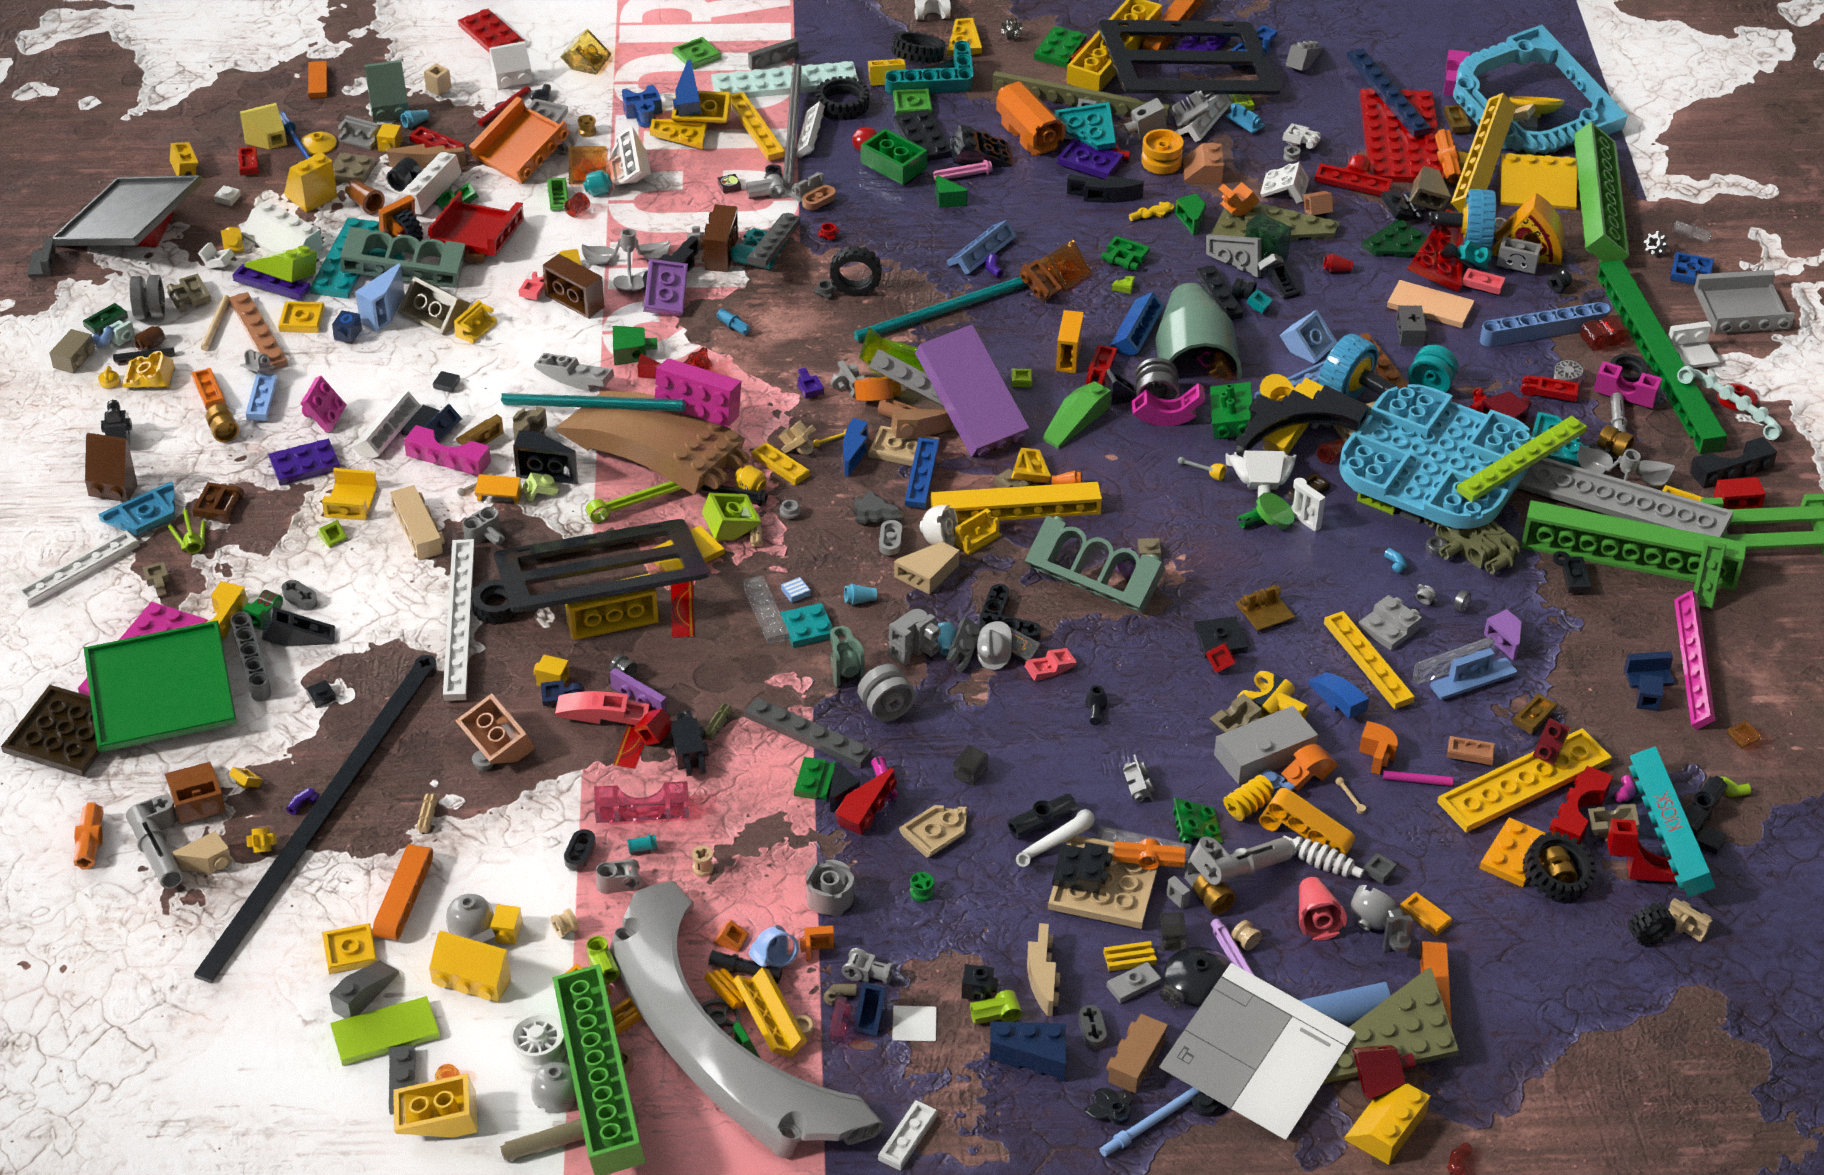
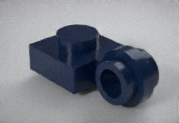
M563 680L541 683L543 706L557 705L560 695L585 692V688L580 683H572L564 688Z

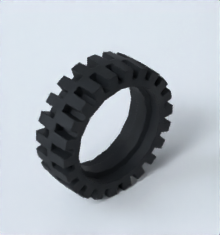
M903 31L895 33L891 51L896 57L906 59V61L912 60L915 63L925 64L926 62L931 64L943 60L946 43L943 39H939L937 36L934 37L932 34L927 35V33L922 34L917 31L916 33L913 31Z
M839 76V79L831 77V80L826 79L825 82L822 81L817 86L816 104L820 101L825 106L823 115L825 114L827 118L831 116V119L835 120L838 118L841 121L843 118L850 120V117L856 119L857 116L860 117L863 113H866L869 108V89L865 83L863 84V81H857V78L854 77L852 80L849 76H846L845 79L843 76ZM844 93L856 96L858 99L848 103H837L827 98L834 94Z
M1548 832L1545 835H1540L1530 845L1524 855L1522 863L1524 866L1522 868L1523 872H1527L1525 874L1526 880H1531L1530 885L1532 888L1538 887L1537 892L1539 894L1544 891L1546 893L1545 897L1548 899L1554 896V901L1559 902L1562 899L1563 902H1568L1570 899L1574 901L1578 897L1580 898L1590 887L1596 875L1595 860L1590 858L1592 854L1590 850L1584 851L1586 846L1583 843L1577 844L1578 839L1573 837L1572 840H1569L1568 834L1564 833L1561 837L1560 832H1555L1553 835L1551 832ZM1552 846H1563L1566 848L1571 861L1576 865L1580 874L1579 881L1565 883L1548 875L1541 866L1539 854Z

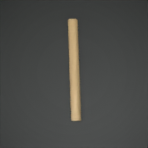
M228 295L222 297L201 344V349L204 351L209 349L230 302V296Z

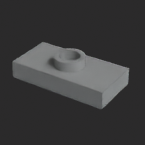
M1146 962L1107 981L1106 987L1118 1002L1122 1003L1161 984V978L1151 965Z

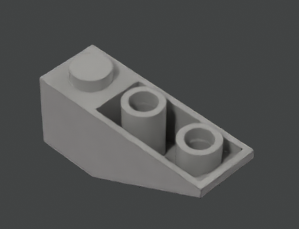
M1313 40L1292 44L1285 66L1301 71L1307 70L1323 51L1324 47L1319 46V42Z

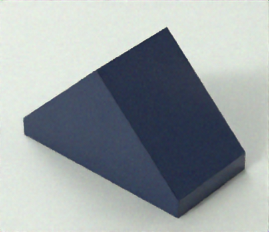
M862 982L853 1031L878 1036L887 1010L886 986Z

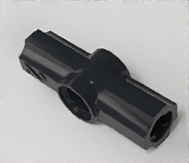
M1717 775L1708 778L1702 789L1694 795L1693 802L1685 812L1694 836L1698 834L1704 823L1711 818L1714 808L1728 788V784L1725 783L1724 779Z
M1070 793L1061 795L1051 801L1040 800L1033 804L1031 810L1009 819L1007 826L1014 838H1020L1035 830L1047 831L1052 827L1053 822L1076 812L1077 805Z

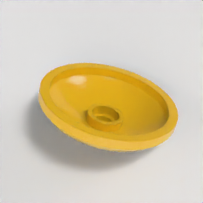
M1509 97V100L1516 108L1534 103L1536 110L1532 115L1538 116V118H1541V114L1551 113L1561 108L1565 102L1563 99L1546 97Z

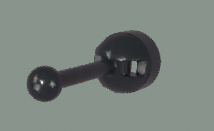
M1452 241L1448 242L1442 249L1441 254L1445 257H1456L1466 267L1476 270L1468 262L1460 259L1461 257L1457 254L1458 248Z

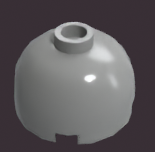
M1360 885L1351 901V912L1358 921L1357 925L1367 931L1370 929H1385L1388 911L1396 910L1394 907L1396 902L1378 889L1373 888L1372 891L1365 890L1366 885Z
M471 893L455 898L447 908L446 924L448 932L469 939L490 929L494 915L490 903L484 897Z
M550 1062L544 1064L535 1072L531 1081V1098L535 1106L538 1107L539 1105L545 1109V1112L550 1114L563 1113L574 1107L577 1098L571 1068L568 1064Z

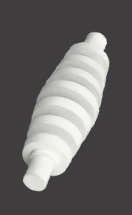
M1283 836L1291 842L1294 856L1299 852L1298 858L1305 860L1307 857L1306 862L1310 865L1315 861L1314 867L1319 870L1324 864L1323 871L1330 872L1333 867L1332 873L1338 875L1342 870L1343 877H1348L1352 874L1361 878L1364 873V869L1355 866L1353 859L1348 858L1346 861L1345 854L1340 853L1338 856V850L1332 848L1330 851V846L1327 844L1321 847V842L1315 841L1312 845V840L1306 839L1303 842V837L1300 836L1294 839Z

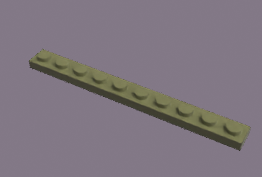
M995 71L993 74L992 90L999 91L1001 87L1020 81L1040 100L1076 107L1078 106L1079 98L1094 100L1098 104L1109 102L1112 114L1131 117L1132 110L1149 102L1147 100ZM1162 104L1165 108L1167 124L1169 120L1170 105Z

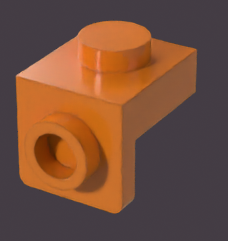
M833 926L804 928V938H800V950L805 952L806 961H811V950L834 949Z

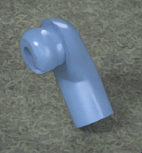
M106 326L101 336L98 334L93 335L92 338L96 347H103L110 343L114 335V328Z

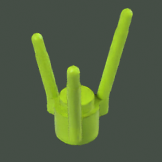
M184 509L183 513L188 532L183 540L171 524H168V528L181 545L183 552L196 554L206 546L204 541L206 521L202 520L199 536V534L192 530L188 511Z

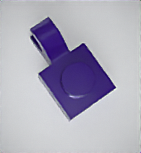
M805 367L798 369L800 374L798 377V388L805 399L824 394V387L817 375L810 376Z

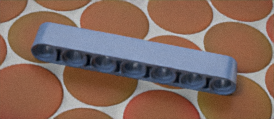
M1603 302L1488 320L1482 325L1480 343L1487 347H1494L1602 329L1607 326L1610 306Z

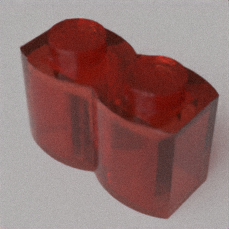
M1611 315L1601 320H1592L1584 323L1581 327L1580 337L1591 350L1597 351L1603 350L1608 346L1623 344L1627 341L1629 330L1617 316Z

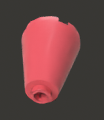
M1308 877L1304 879L1299 885V927L1302 933L1316 941L1328 940L1337 936L1342 926L1344 925L1345 927L1347 924V914L1344 907L1319 878Z

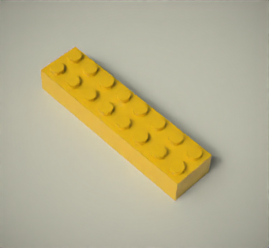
M1126 0L1109 20H1159L1162 14V5L1148 0ZM1100 31L1092 37L1067 65V84L1101 92L1115 76L1116 71ZM1120 35L1125 48L1128 50H1137L1143 44L1146 35Z

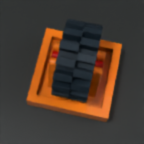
M411 195L378 210L379 231L389 234L392 238L400 234L415 237L419 242L424 238L422 236L424 232L421 231L423 228L419 225L420 221L416 219L417 216L415 215V199Z

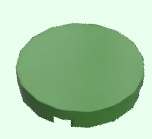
M1267 492L1260 495L1256 500L1258 504L1256 506L1257 512L1269 525L1275 524L1278 525V529H1287L1294 522L1293 510L1278 495Z

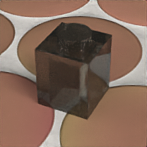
M968 745L954 761L953 777L973 787L988 770V754Z
M1184 912L1160 913L1158 932L1161 951H1180L1185 949L1187 934Z

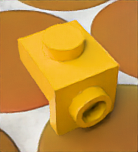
M228 227L225 230H221L224 250L231 248L233 253L244 252L240 228Z

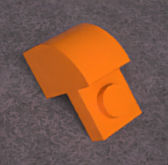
M1242 182L1233 191L1224 183L1218 188L1222 193L1221 198L1223 200L1220 204L1234 216H1242L1248 213L1260 201L1254 192Z
M886 376L854 380L855 395L858 401L885 400L901 395V385Z
M1367 721L1361 736L1359 752L1374 756L1371 773L1380 775L1382 767H1387L1389 760L1395 761L1398 745L1397 737L1388 727Z
M1310 744L1293 754L1296 759L1281 774L1298 791L1314 775L1323 781L1338 766V763L1323 747L1317 744Z

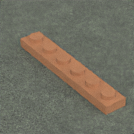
M240 293L229 297L232 308L257 352L267 354L270 364L276 366L275 369L288 366L285 355L249 293Z

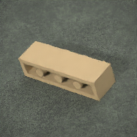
M415 485L391 491L392 508L417 559L422 560L442 554V544H445L442 532L437 531L438 526L435 518L431 519L429 506L424 505L425 501L422 492L418 493Z

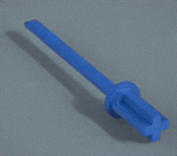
M283 111L280 113L285 134H290L306 159L310 158L307 150L294 132L296 129L295 124L290 121Z

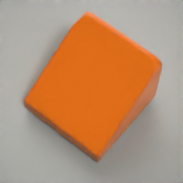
M730 919L722 926L713 943L738 952L749 933Z

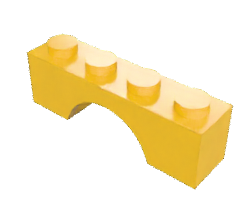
M220 581L211 594L213 608L217 614L208 622L218 620L223 640V638L227 637L228 631L232 626L231 617L243 610L244 606L248 603V597L246 596L244 586Z

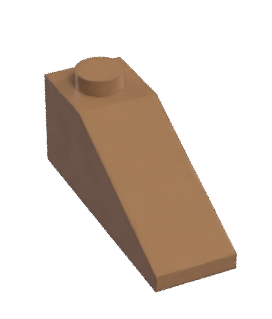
M893 409L891 429L895 438L916 439L952 430V421L946 410Z

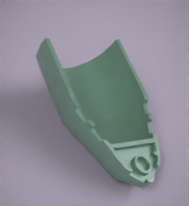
M1185 283L1176 287L1171 292L1156 335L1158 358H1164L1172 362L1179 354L1191 348L1202 346L1216 347L1228 352L1233 357L1237 379H1242L1239 351L1231 319L1203 286L1197 283Z

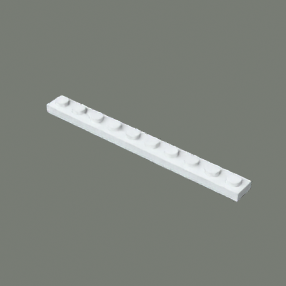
M474 539L452 540L443 684L444 701L466 700Z

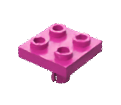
M322 376L314 379L300 403L303 406V415L307 418L312 417L326 433L333 430L347 406Z

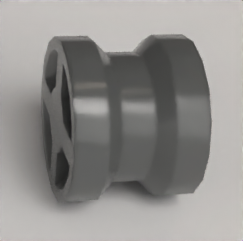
M619 654L612 660L609 668L610 672L617 668L633 678L637 672L638 665L632 660L629 661L626 655Z

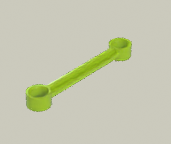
M669 481L608 502H604L602 499H594L587 504L585 511L592 522L600 523L605 521L611 512L684 488L673 481ZM602 508L599 512L593 514L597 509Z

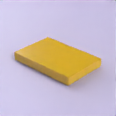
M701 525L690 530L705 563L725 554L724 548ZM669 540L654 548L670 546L673 543ZM678 558L653 562L662 572L684 568Z

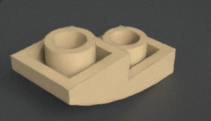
M1534 103L1517 108L1512 121L1518 123L1520 120L1529 119L1536 110Z

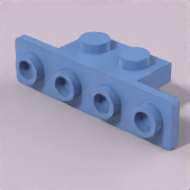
M1491 648L1452 660L1449 676L1431 682L1430 687L1440 700H1444L1515 676L1517 670L1507 658L1494 661L1495 653Z

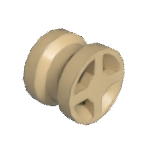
M570 908L565 909L560 915L554 914L550 917L553 929L559 938L566 936V933L569 931L575 932L579 930L578 921Z
M1243 920L1234 928L1231 936L1236 942L1241 943V947L1244 950L1248 951L1260 942L1262 932L1254 929L1250 921Z

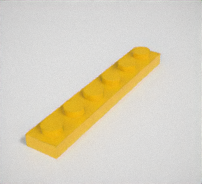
M745 93L731 94V109L767 161L785 157V150Z
M1344 611L1325 617L1324 625L1394 710L1414 702L1415 696Z

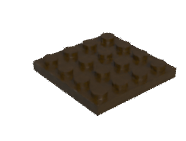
M49 685L1 745L2 752L84 776L100 754L97 748L90 696Z

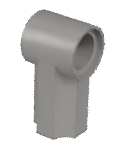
M771 174L764 180L746 183L748 199L771 196V198L778 199L785 194L782 179L777 174Z

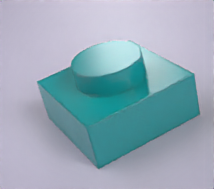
M1257 289L1248 298L1246 303L1262 314L1271 305L1273 299Z

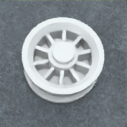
M532 1013L519 1019L510 1030L509 1040L513 1058L525 1070L536 1072L544 1064L561 1062L567 1053L561 1021L552 1014Z

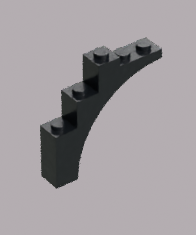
M1324 385L1321 391L1318 390L1313 399L1292 390L1289 396H1284L1281 404L1260 394L1258 399L1253 400L1250 404V420L1246 425V431L1243 435L1240 434L1235 442L1236 455L1243 457L1244 451H1250L1253 446L1266 436L1296 424L1310 422L1330 423L1358 431L1368 417L1369 406L1327 385Z

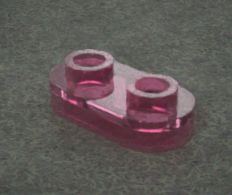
M845 997L836 998L830 1025V1041L840 1042L841 1037H846L847 1023L845 1018H850L852 1004L847 1003V998Z

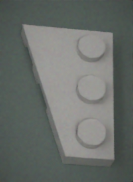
M1206 235V255L1224 263L1232 264L1239 270L1252 273L1257 278L1261 277V270L1258 265L1261 261V238Z

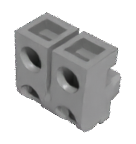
M913 609L889 625L890 641L888 656L901 665L906 666L910 663V657L913 653L917 656L924 652L929 656L936 654L940 650V644L934 640L939 637L941 628L935 625V616L932 614L927 615L921 609Z

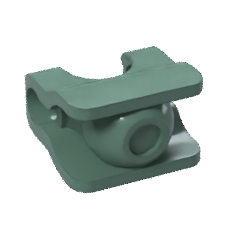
M838 626L832 628L830 631V641L833 653L830 655L835 686L841 685L840 676L849 678L857 675L859 681H861L865 676V654L861 643L853 637L848 627ZM844 635L846 639L839 641L837 636Z

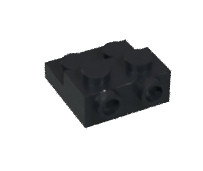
M1085 842L1084 848L1062 844L1052 885L1099 894L1101 885H1106L1108 871H1105V868H1110L1112 853H1108L1109 846Z

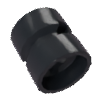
M404 157L387 173V182L394 190L402 192L421 173V168L414 159Z

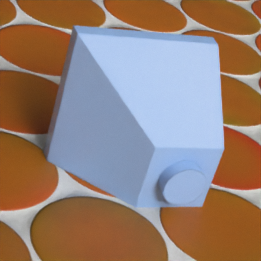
M1318 310L1297 321L1280 335L1291 353L1313 364L1320 360L1337 343Z

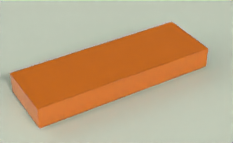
M327 61L308 62V95L310 99L327 97Z
M211 368L191 373L193 382L206 410L213 405H226L225 398Z

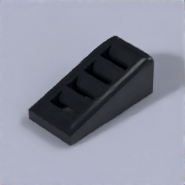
M1286 262L1268 266L1266 276L1283 299L1301 294V290Z

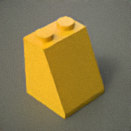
M320 152L290 167L284 195L306 213L337 198L332 160Z

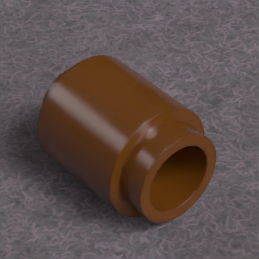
M151 326L135 335L134 345L141 351L151 350L162 344L165 340V334L159 326Z

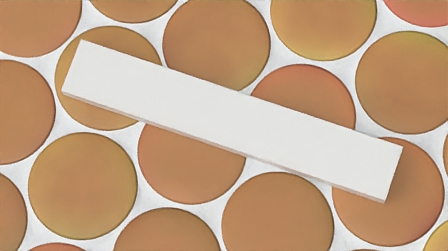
M126 530L16 590V595L29 608L140 546L139 541Z

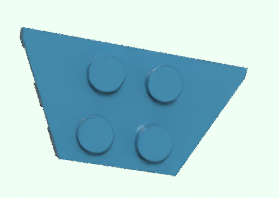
M171 481L98 514L99 520L102 523L124 531L127 530L134 535H139L175 519L174 484Z

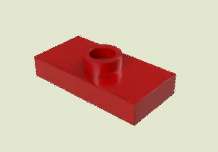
M257 147L238 148L240 176L259 174Z

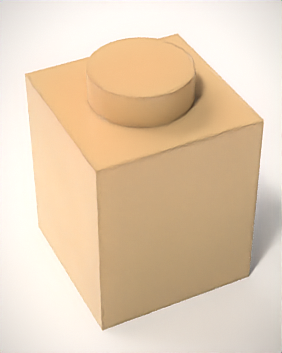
M436 63L424 71L426 90L440 96L452 88L449 69Z

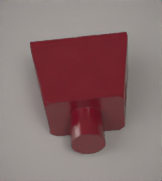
M1508 391L1482 400L1480 412L1488 414L1490 410H1494L1525 423L1532 403L1529 397L1518 398L1515 394Z
M1393 1045L1352 1048L1362 1093L1367 1099H1372L1405 1084L1403 1071L1416 1068L1413 1054L1409 1053L1399 1056L1397 1048Z

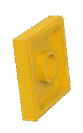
M286 301L278 325L279 332L319 333L325 304L323 302Z
M371 923L322 932L329 974L365 968L377 962Z

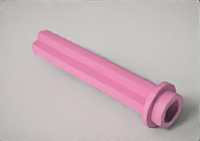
M984 160L982 163L937 170L933 172V178L935 180L937 175L945 179L981 173L988 175L989 172H992V164L990 161Z

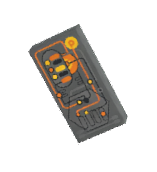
M1010 628L1012 633L1011 655L1025 662L1033 659L1039 651L1041 643Z

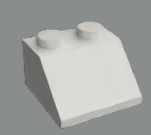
M525 41L489 48L492 78L498 90L533 83L532 69Z

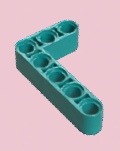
M964 40L957 41L954 44V68L888 71L885 75V91L893 95V90L929 89L930 93L966 92L971 90L973 86V65L970 44Z

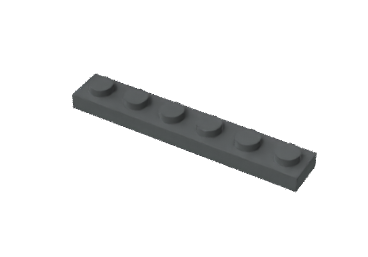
M782 213L749 254L747 264L766 268L799 226L801 217L795 216L793 213Z
M758 697L745 710V718L861 769L872 755L871 747Z

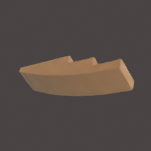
M424 144L387 149L389 167H395L401 159L409 157L414 159L421 169H425L441 152L456 154L460 167L466 166L464 147L445 149L444 145L425 148Z

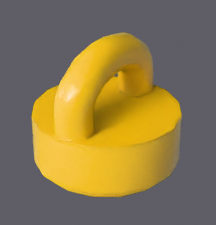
M107 366L104 372L98 376L99 384L103 388H114L120 382L119 374L113 371L110 366Z

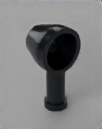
M1099 685L1092 686L1085 697V705L1091 710L1090 724L1095 726L1101 723L1100 710L1106 708L1108 701L1104 688Z

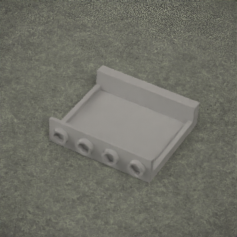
M1773 270L1697 274L1694 291L1714 334L1791 329L1795 313L1786 312L1773 286L1775 277Z

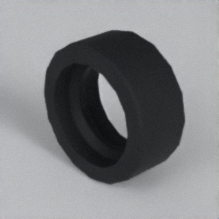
M1619 354L1610 361L1612 364L1622 366V369H1630L1637 373L1625 374L1622 372L1623 378L1629 382H1638L1642 372L1648 373L1646 361L1633 354Z

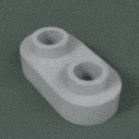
M888 520L881 525L879 550L888 556L895 555L901 548L902 525L898 521Z

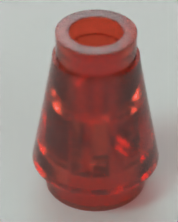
M1338 439L1321 444L1316 452L1318 459L1323 463H1331L1341 453L1345 444L1344 441Z

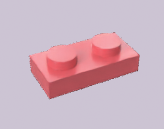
M1470 268L1467 269L1462 280L1463 286L1500 295L1505 284V277Z

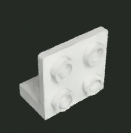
M1300 162L1288 164L1277 170H1270L1265 175L1260 195L1266 197L1288 189L1289 195L1294 198L1296 203L1304 201L1303 194L1306 193L1309 178Z
M1708 321L1670 327L1668 338L1672 341L1676 352L1680 354L1684 365L1697 368L1719 364V359L1707 342L1711 329Z

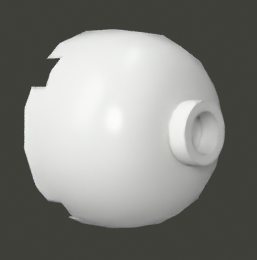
M950 505L934 506L926 512L923 520L920 522V531L929 544L934 545L939 542H944L950 546L955 544L954 530L958 525V518L955 509L949 508Z

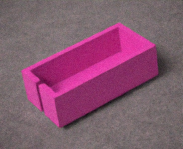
M667 358L656 368L655 385L658 386L655 388V398H668V400L670 398L675 400L685 399L686 410L677 412L729 427L739 417L742 381Z

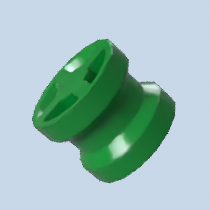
M918 872L911 877L910 895L912 899L917 902L931 900L934 895L933 877L926 872Z

